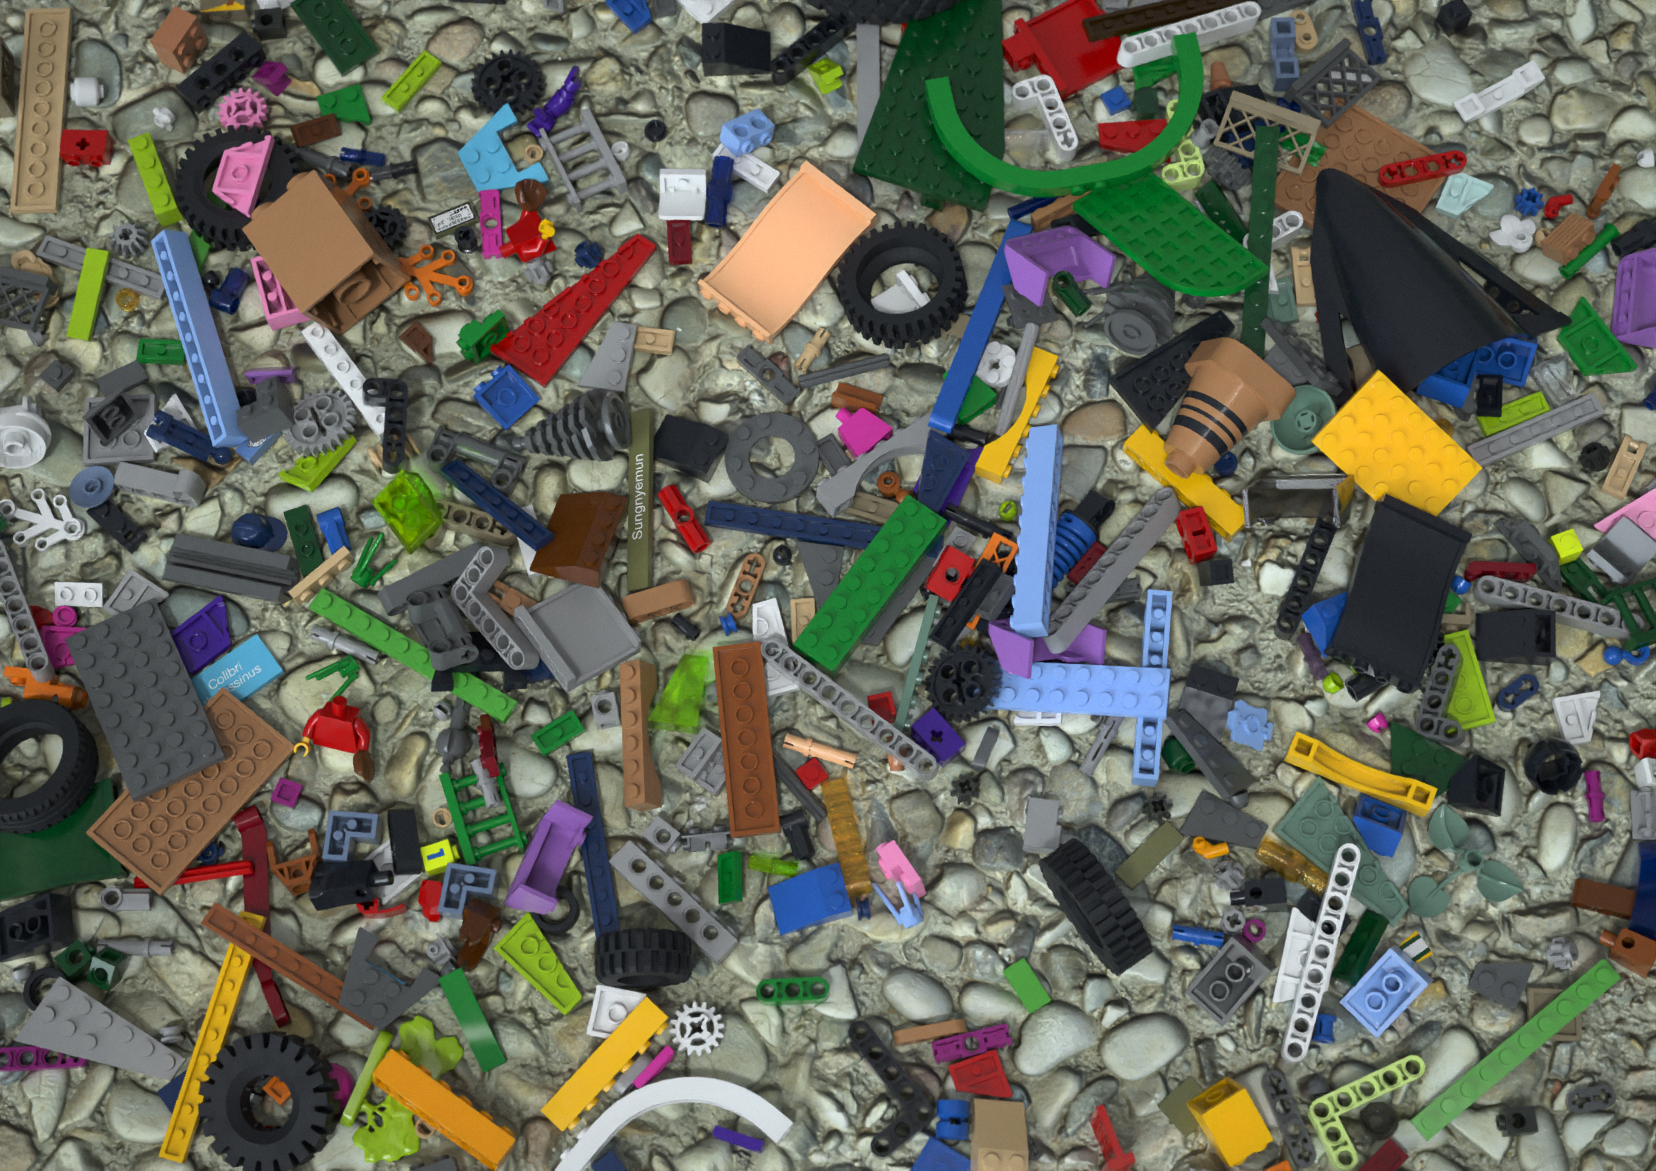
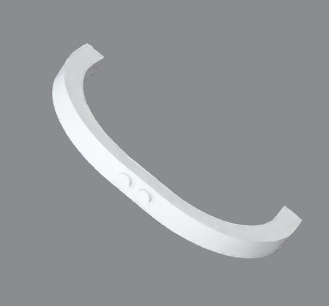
M704 1077L667 1079L635 1090L608 1108L590 1128L586 1126L577 1136L579 1141L573 1148L569 1146L560 1157L562 1161L554 1171H585L622 1128L639 1116L666 1105L702 1103L724 1108L746 1119L776 1145H779L794 1127V1123L765 1099L736 1084Z

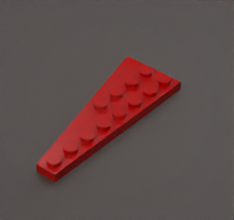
M636 234L619 247L615 254L607 260H602L598 267L589 274L585 273L581 280L572 287H567L546 303L542 310L531 318L525 319L524 323L513 332H508L506 337L499 343L493 344L490 347V351L546 388L657 250L656 245L640 234Z

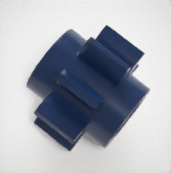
M587 240L582 241L574 250L576 253L574 261L580 268L585 266V268L592 269L602 260V253L600 252L602 248L596 241L593 243Z

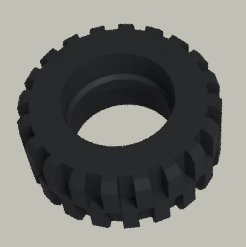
M658 928L623 929L603 933L595 941V977L599 983L623 988L667 987L685 983L692 975L691 939L686 933Z

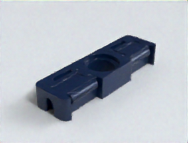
M1354 0L1352 12L1366 62L1369 66L1384 64L1387 62L1389 54L1385 55L1382 45L1384 36L1379 18L1375 17L1371 6L1373 0ZM1371 27L1375 29L1376 34L1372 36L1367 35L1364 29Z

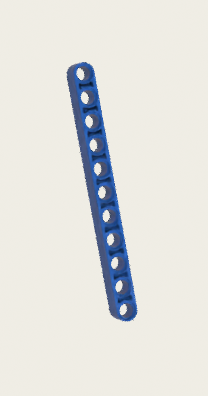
M1015 219L1010 220L932 410L928 427L949 434L952 433L1006 300L1001 286L1012 284L1004 254L1005 242L1011 238L1032 234L1033 225Z

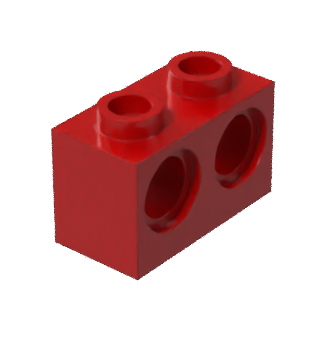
M1203 506L1180 511L1175 524L1189 564L1192 565L1213 559L1218 549Z

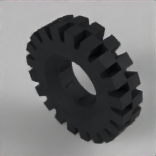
M282 1031L262 1032L241 1037L233 1041V1045L224 1047L216 1054L219 1059L218 1061L210 1062L204 1074L209 1076V1080L201 1082L198 1094L205 1096V1102L198 1103L199 1116H207L208 1121L201 1125L205 1137L213 1135L215 1141L210 1145L217 1155L225 1153L227 1157L224 1161L232 1167L243 1166L242 1171H288L306 1164L315 1158L314 1153L321 1152L329 1141L326 1139V1136L334 1134L338 1121L332 1118L333 1114L340 1113L341 1102L339 1099H334L333 1092L340 1091L337 1078L330 1080L328 1073L334 1069L328 1059L320 1060L318 1058L322 1051L313 1043L304 1044L305 1038L296 1034L286 1035V1032ZM269 1075L279 1078L280 1082H284L289 1088L292 1098V1111L288 1115L289 1119L282 1127L279 1125L273 1127V1129L263 1126L262 1122H258L252 1113V1106H250L251 1091L255 1088V1083L260 1078H268Z

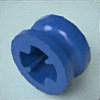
M730 612L727 613L726 617L719 616L726 636H729L730 632H738Z

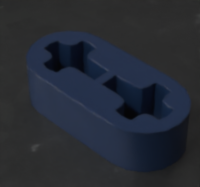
M1530 674L1520 676L1498 694L1496 698L1497 707L1503 712H1512L1538 691L1539 682L1537 678ZM1524 683H1531L1530 690L1526 689L1522 693L1519 691ZM1513 694L1516 696L1511 704L1503 703L1505 697L1508 698Z

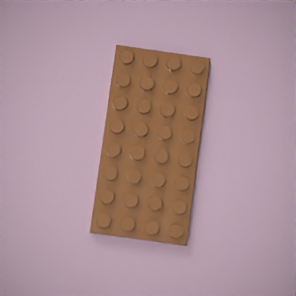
M223 687L209 700L204 709L226 759L136 802L132 800L127 788L86 832L92 840L161 897L294 753L295 745Z

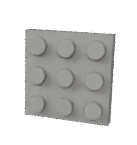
M155 394L128 395L143 417L106 446L84 421L83 464L85 467L118 465L119 462L130 464L156 462V452L144 434L157 412V396ZM105 397L85 398L84 415L90 408L102 402Z

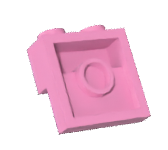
M892 840L889 843L884 842L876 848V852L879 855L877 862L886 879L890 880L892 878L895 884L897 881L902 882L909 894L914 892L918 899L924 896L926 891L921 878L896 842Z

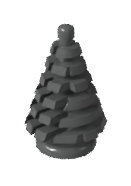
M1145 271L1111 295L1103 307V311L1108 313L1104 316L1106 319L1104 331L1109 341L1119 350L1132 355L1149 354L1153 349L1157 348V343L1164 345L1170 341L1174 329L1175 290L1159 283Z
M587 391L582 394L583 397L575 398L570 404L566 403L558 410V413L548 415L547 420L539 421L536 427L527 429L524 433L526 437L514 438L512 440V447L515 451H522L527 448L530 453L540 454L541 452L546 456H553L555 454L559 457L569 456L574 459H581V456L584 460L590 461L613 460L610 456H614L615 449H627L630 445L631 425L623 401L617 394H609L603 398L599 391Z

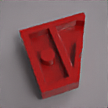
M996 1049L948 1066L956 1092L1002 1098L1013 1097Z

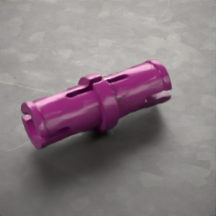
M1597 770L1584 772L1586 781V794H1584V797L1588 804L1589 822H1603L1606 820L1603 806L1605 793L1602 792L1601 772Z

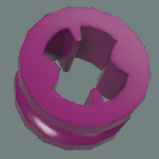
M1258 919L1249 920L1242 929L1243 937L1250 943H1259L1266 934L1264 923ZM1251 925H1255V928L1260 930L1261 934L1258 933L1257 937H1253V934L1248 933L1247 929L1250 930Z

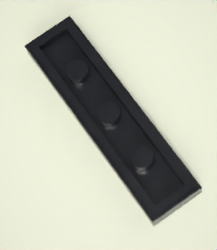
M982 558L928 638L949 650L993 587L1003 569Z

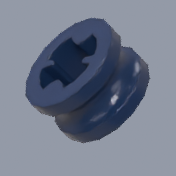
M865 897L863 901L856 898L858 921H861L862 918L871 920L868 897Z

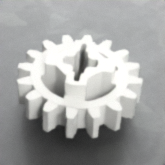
M693 1001L692 1008L684 1004L683 1008L685 1011L683 1013L680 1011L675 1012L678 1020H671V1024L675 1028L669 1030L670 1034L677 1036L672 1040L673 1044L680 1043L681 1045L678 1050L683 1052L687 1049L689 1057L693 1055V1052H697L699 1058L702 1057V1051H706L709 1055L712 1054L710 1049L712 1046L715 1048L720 1047L717 1039H724V1035L719 1033L720 1030L725 1029L724 1024H718L722 1019L721 1014L714 1016L716 1008L713 1006L707 1010L706 1002H703L701 1007H698L696 1001ZM701 1013L700 1017L691 1018L689 1015ZM711 1021L714 1024L713 1035L708 1032V1026ZM682 1024L686 1027L687 1031L684 1038L681 1036ZM694 1025L696 1027H699L701 1025L703 1032L701 1034L696 1032L693 1035L694 1031L692 1027ZM695 1042H705L703 1045L693 1046Z

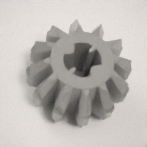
M129 219L127 224L121 220L119 227L113 226L114 232L108 233L111 240L109 245L114 249L116 255H123L128 260L130 255L137 258L138 252L145 253L143 246L149 245L147 239L148 232L143 229L144 227L141 223H134L133 220Z

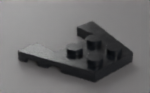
M480 631L469 632L472 637V644L479 651L478 657L470 663H464L444 671L435 670L431 682V692L453 691L454 681L452 673L501 671L504 690L527 688V679L522 671L512 669Z

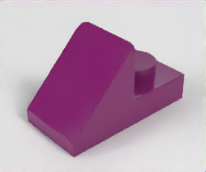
M266 61L251 77L275 96H279L291 84V80L285 74L288 68L282 62Z

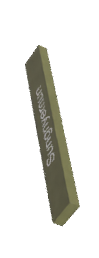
M650 408L630 412L631 442L629 445L627 591L630 593L652 588L654 411Z

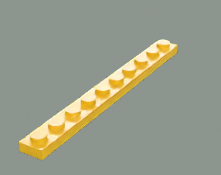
M240 911L239 914L240 918L263 931L267 918L245 911ZM232 943L229 944L158 1157L182 1164L186 1163L201 1118L198 1113V1103L205 1102V1096L198 1095L200 1084L203 1081L209 1080V1076L204 1073L210 1062L219 1060L216 1054L224 1048L254 958Z

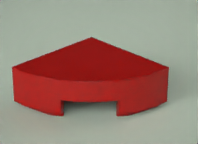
M30 606L39 630L42 629V625L56 626L52 619L53 614L40 606Z

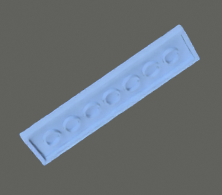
M995 660L993 663L1000 667L995 673L1002 676V679L996 681L1002 688L996 689L994 692L999 695V698L991 699L995 706L987 705L986 709L1167 719L1171 669L1032 662L1031 679H1026L1016 674L1006 673V670L1001 667L999 660ZM979 688L973 692V697L977 696Z

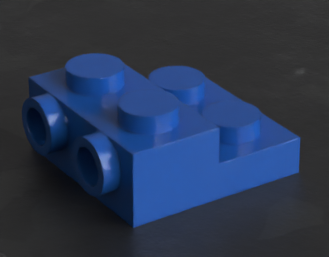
M509 364L505 368L500 365L490 374L493 378L487 384L483 380L473 389L476 394L472 396L504 431L540 400Z

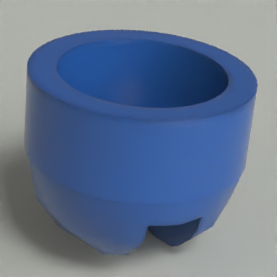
M1455 575L1451 584V590L1456 592L1457 595H1463L1469 591L1472 583Z

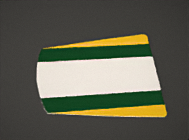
M1417 931L1412 933L1398 946L1415 963L1433 955Z

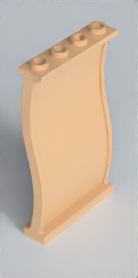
M805 161L800 166V171L768 203L729 254L705 279L698 281L701 290L700 294L708 301H715L718 304L717 307L724 314L728 315L730 313L733 315L735 322L744 329L748 327L752 330V335L758 341H766L771 345L774 337L808 302L832 269L848 252L850 246L856 243L859 237L870 228H874L878 223L877 215L816 167Z

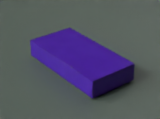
M716 1125L712 1133L715 1139L760 1154L765 1146L762 1140Z

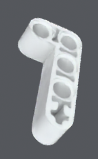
M1039 75L1016 83L1012 89V106L1020 111L1037 106L1058 158L1063 161L1074 159L1077 153L1078 138L1053 79L1048 75ZM1039 88H1046L1048 90L1041 91ZM1021 94H1022V95H1025L1026 97L1020 98V97H1018V95H1021ZM1047 107H1054L1055 109L1049 110ZM1055 126H1062L1063 129H1056Z

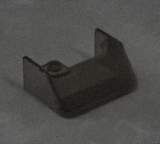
M1302 474L1260 477L1242 490L1245 528H1250L1257 522H1260L1261 526L1275 525V521L1281 518H1325L1326 521L1331 522V525L1341 527L1346 524L1351 516L1355 487L1354 475Z

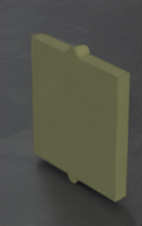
M1191 1076L1157 1105L1169 1119V1124H1174L1185 1138L1200 1126L1186 1105V1102L1205 1091L1201 1089Z

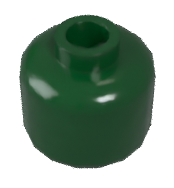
M1171 737L1166 740L1161 756L1170 771L1179 774L1191 771L1196 766V763L1178 739Z

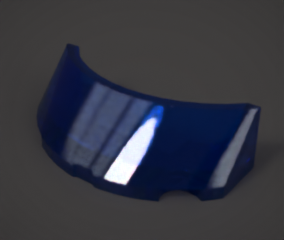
M1656 841L1638 843L1639 875L1637 890L1627 929L1656 942Z

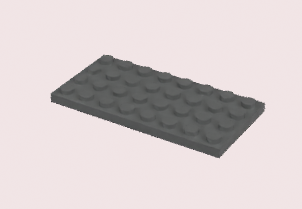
M155 598L65 638L134 802L226 759Z

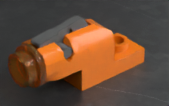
M5 666L3 675L10 683L15 686H25L23 696L26 700H51L52 702L62 704L70 711L86 707L88 693L81 686L59 682V677L55 673L51 680L40 683L33 678L28 668Z

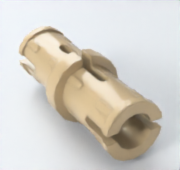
M819 327L810 343L805 344L803 353L793 364L797 370L802 368V373H806L814 359L819 358L821 349L831 337L827 330L823 333L824 328Z

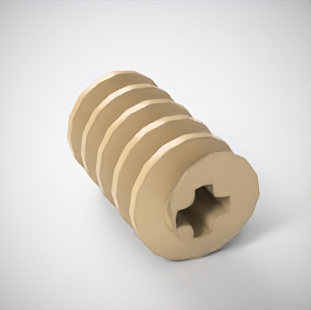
M406 432L404 455L412 459L413 450L419 455L421 452L412 435ZM393 435V441L400 439L397 435ZM376 443L377 451H374L371 447H368L367 450L368 456L379 475V468L384 471L382 468L383 446L380 443ZM391 452L390 462H395L396 452Z

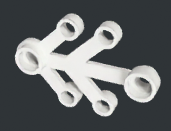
M40 488L32 491L31 498L38 505L42 515L19 509L9 499L0 501V512L8 520L17 518L37 524L25 531H18L14 534L13 541L19 547L27 546L31 538L50 529L59 531L47 538L41 537L36 540L35 547L40 553L49 552L52 545L64 539L77 541L85 534L86 528L84 523L78 518H73L68 508L69 501L64 495H57L53 499V505L60 510L64 521L54 518L46 501L47 494ZM38 494H43L40 499H36ZM60 500H64L62 505H57ZM12 508L9 514H5L7 509ZM77 527L76 532L70 533L72 528ZM25 536L22 542H18L19 537ZM47 542L46 547L40 548L41 543Z

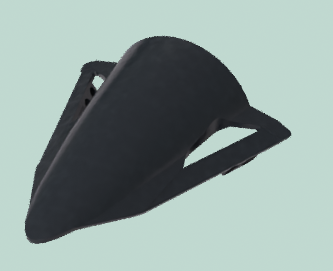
M1326 168L1319 173L1316 181V208L1310 265L1326 370L1331 371L1338 377V384L1343 388V391L1338 396L1330 394L1337 410L1357 391L1353 362L1345 350L1340 314L1346 317L1352 324L1368 357L1373 373L1376 370H1380L1405 395L1442 368L1479 348L1512 337H1526L1532 340L1555 329L1570 326L1572 323L1570 317L1561 311L1558 312L1421 215L1416 209L1340 170ZM1460 262L1487 280L1485 288L1460 265ZM1524 310H1526V311L1529 310V311L1532 312L1533 314H1521V313H1522Z

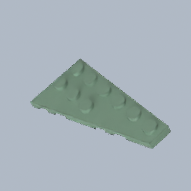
M1319 775L1276 827L1273 834L1327 877H1329L1336 851L1347 843L1356 845L1360 850L1361 857L1350 895L1374 914L1387 918L1390 921L1388 925L1393 928L1409 906L1394 884L1389 881L1381 869L1382 866L1372 856L1366 843L1348 816H1345L1338 806L1337 800L1333 794H1330ZM1342 851V859L1346 862H1353V854L1349 851ZM1338 874L1335 876L1337 885L1346 886L1347 880L1343 875Z

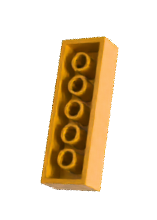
M390 1049L372 1073L373 1084L423 1119L427 1124L434 1127L438 1132L492 1171H498L515 1149L516 1139L513 1138L514 1133L503 1125L500 1128L492 1122L494 1119L485 1111L481 1110L478 1112L471 1107L473 1103L463 1095H460L458 1098L451 1092L452 1088L444 1081L440 1080L437 1082L430 1077L431 1072L425 1067L413 1065L409 1062L411 1058L401 1050L395 1052L393 1049Z

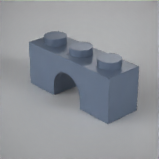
M1294 17L1271 18L1268 29L1273 92L1287 91L1291 84L1299 78L1298 57H1294L1296 39Z

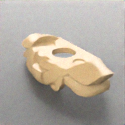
M22 250L12 255L11 264L14 269L49 277L56 284L53 275L54 271L50 265L43 262L40 257L36 258L31 251ZM58 289L55 295L50 294L45 308L52 307L59 301ZM36 293L32 297L38 302L42 294Z

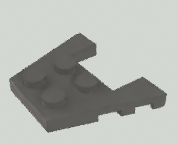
M360 927L357 931L338 1005L379 1031H382L428 992L440 984L438 979L441 977L424 967L411 988L404 986L365 961L379 941V938Z

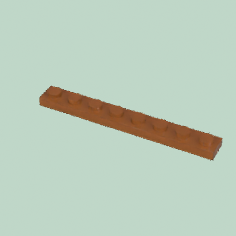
M215 902L202 920L201 925L371 1031L374 1030L375 1027L338 1005L344 984L343 981Z

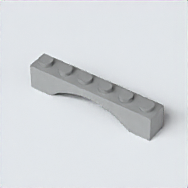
M930 412L925 416L920 415L916 417L910 426L905 429L903 427L898 429L892 435V438L887 441H880L876 444L874 450L868 454L866 452L862 453L850 466L844 465L837 471L835 476L830 479L827 477L818 484L816 498L832 518L852 506L859 485L876 467L898 457L924 455L930 429L946 438V432L928 427L931 416Z

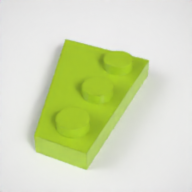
M347 433L350 439H343L342 447L335 445V452L328 449L326 456L322 452H319L316 458L312 453L306 458L301 456L295 461L297 465L287 472L285 469L278 473V476L282 481L313 493L357 441L353 435Z

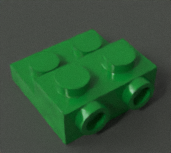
M498 309L495 313L489 314L484 319L482 325L474 319L471 323H467L461 328L458 334L459 340L456 343L461 348L460 353L466 360L470 361L472 359L478 365L491 353L490 347L506 337L510 329L505 315Z

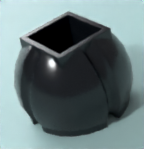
M1547 737L1545 740H1538L1527 745L1528 750L1523 762L1524 772L1530 784L1537 790L1548 795H1558V790L1567 792L1578 783L1583 773L1581 766L1583 762L1579 752L1570 742L1559 737ZM1555 755V760L1543 763L1547 758Z

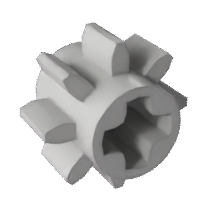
M542 256L527 261L526 265L528 268L523 270L529 282L534 280L536 285L548 281L551 278L549 272L554 271L548 259L543 260Z
M1232 860L1222 861L1215 867L1214 875L1216 879L1214 883L1220 889L1224 888L1227 892L1229 890H1236L1244 882L1245 877L1242 872L1245 869L1238 862L1234 863Z
M1553 938V944L1548 945L1546 948L1547 959L1551 964H1554L1555 968H1572L1571 962L1578 959V948L1574 942H1570L1569 938Z

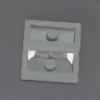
M703 727L675 764V768L715 797L726 786L722 740Z

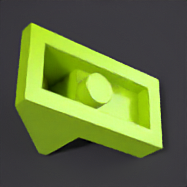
M824 58L806 67L823 95L842 86L839 78L843 74L841 66L830 59Z

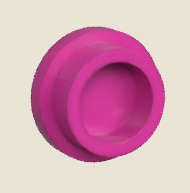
M59 606L54 610L52 619L56 626L73 627L77 621V613L71 606Z

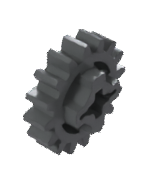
M1212 147L1203 155L1204 167L1209 171L1208 174L1212 176L1211 179L1215 180L1217 184L1220 183L1222 187L1226 186L1230 191L1232 189L1234 191L1240 190L1246 184L1248 179L1245 175L1246 170L1241 167V163H1238L1239 159L1233 154L1229 155L1228 151L1224 152L1220 147L1218 149Z

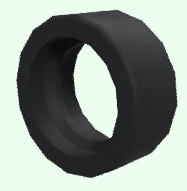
M560 885L555 890L557 892L556 895L565 898L570 906L569 915L566 920L558 924H550L543 919L541 914L531 912L532 918L538 927L548 934L566 933L573 928L579 917L580 909L576 897L569 889Z
M45 967L38 969L28 977L24 984V1001L30 1010H36L39 1006L35 998L36 988L46 978L58 979L60 976L73 985L74 982L64 972L56 968Z

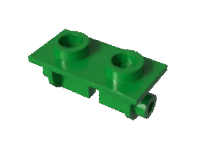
M1286 129L1280 133V138L1289 135ZM1304 133L1294 136L1299 147L1308 144L1310 137ZM1291 138L1281 142V147L1287 151L1295 150ZM1314 140L1306 162L1316 168L1327 147ZM1306 149L1301 151L1302 155H1304Z

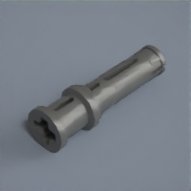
M295 143L291 144L290 151H293L296 159L325 170L327 174L341 177L347 183L352 181L353 172L356 170L355 163H346L337 156H325L309 148H297Z

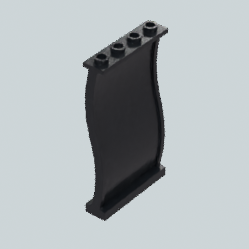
M1385 494L1376 501L1374 506L1375 511L1357 557L1343 610L1331 641L1323 654L1330 656V659L1336 663H1345L1351 666L1358 673H1367L1375 677L1374 679L1380 683H1389L1397 687L1396 689L1402 693L1412 694L1422 687L1421 681L1438 637L1449 590L1464 549L1471 540L1472 533Z

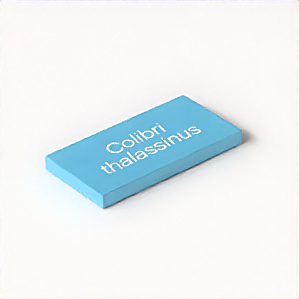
M256 634L191 680L204 707L222 687L239 701L244 702L285 672Z

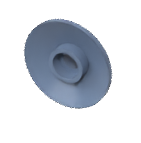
M92 466L82 470L74 477L70 484L69 495L71 500L82 508H92L102 504L110 497L114 490V476L107 468L102 466Z

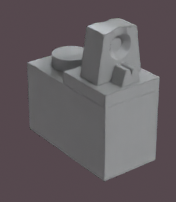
M1029 797L1022 851L1050 854L1072 838L1079 840L1078 836L1066 835L1067 830L1061 829V826L1056 825V823L1061 824L1063 809H1058L1059 801Z

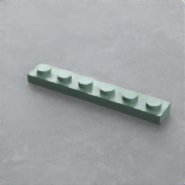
M929 594L894 727L901 733H904V731L909 732L912 718L908 717L910 708L915 709L918 695H915L914 692L916 686L921 687L924 672H920L922 663L927 664L930 650L926 648L928 641L932 640L928 637L935 628L932 627L934 618L939 619L942 605L938 604L939 596Z

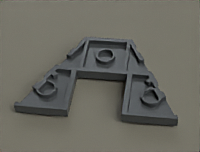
M796 541V547L820 609L839 585L844 547ZM925 558L861 642V645L876 647L880 645L884 636L896 623L897 618L915 597L919 587L925 583V580L934 568L932 565L936 559Z

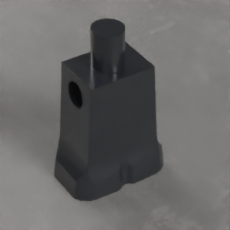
M373 859L347 862L320 861L316 866L314 878L309 887V899L317 911L373 901L380 886L393 885L394 874L391 870L379 871Z

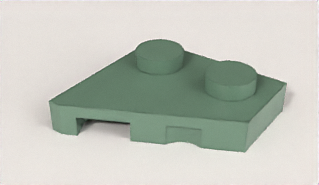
M1290 278L1277 279L1278 294L1268 295L1267 318L1273 321L1277 319L1284 325L1298 323L1299 317Z

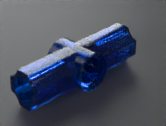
M715 156L713 160L711 180L708 182L706 191L708 203L705 225L709 227H725L727 208L733 191L731 179L734 159L727 156Z

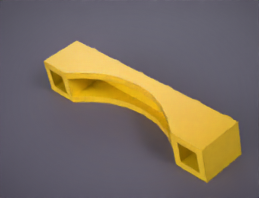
M1034 346L1024 379L1026 401L1023 410L1015 424L1004 435L984 446L975 465L976 475L1001 485L1004 478H1009L1013 466L1010 464L1013 458L1017 459L1023 447L1020 443L1023 438H1028L1029 429L1032 427L1029 424L1032 418L1036 419L1041 410L1039 403L1042 398L1046 399L1051 388L1048 384L1051 378L1055 379L1059 372L1060 366L1057 365V355Z
M1297 731L1284 759L1285 762L1423 818L1429 812L1438 789L1415 779L1389 774L1358 763L1336 752L1321 741Z

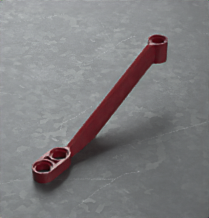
M253 805L240 811L233 817L235 825L242 836L243 860H251L254 865L253 873L243 875L244 911L267 918L263 932L271 936L269 864L266 848L268 837L262 815L258 807ZM253 958L252 964L277 1026L282 1028L292 1023L279 988L273 979L272 968Z

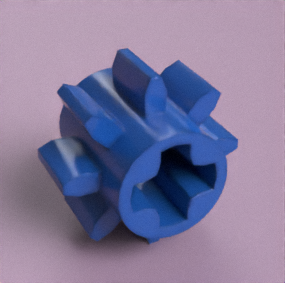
M1534 187L1529 190L1523 188L1520 195H1516L1514 199L1518 203L1515 211H1520L1523 217L1531 214L1535 217L1538 210H1542L1545 204L1540 201L1543 194H1539Z

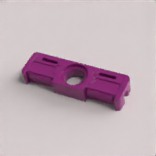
M1000 1024L932 1042V1051L936 1064L940 1065V1061L943 1063L959 1059L960 1056L962 1059L986 1053L987 1049L991 1051L1006 1047V1044H1008V1047H1011L1012 1039L1009 1035L1008 1025ZM976 1038L979 1042V1048L975 1051H968L964 1046L966 1039Z

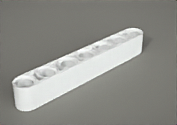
M1247 1L1127 37L1121 43L1117 62L1121 66L1129 68L1173 55L1171 42L1175 35L1196 32L1198 44L1203 46L1249 32L1255 28L1261 14V8L1257 3Z

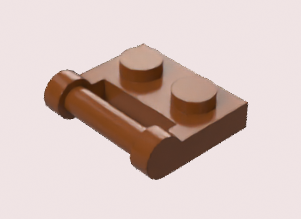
M1615 163L1612 164L1586 209L1585 215L1588 219L1595 220L1599 217L1601 213L1600 208L1604 202L1609 200L1621 179L1618 176L1622 168Z

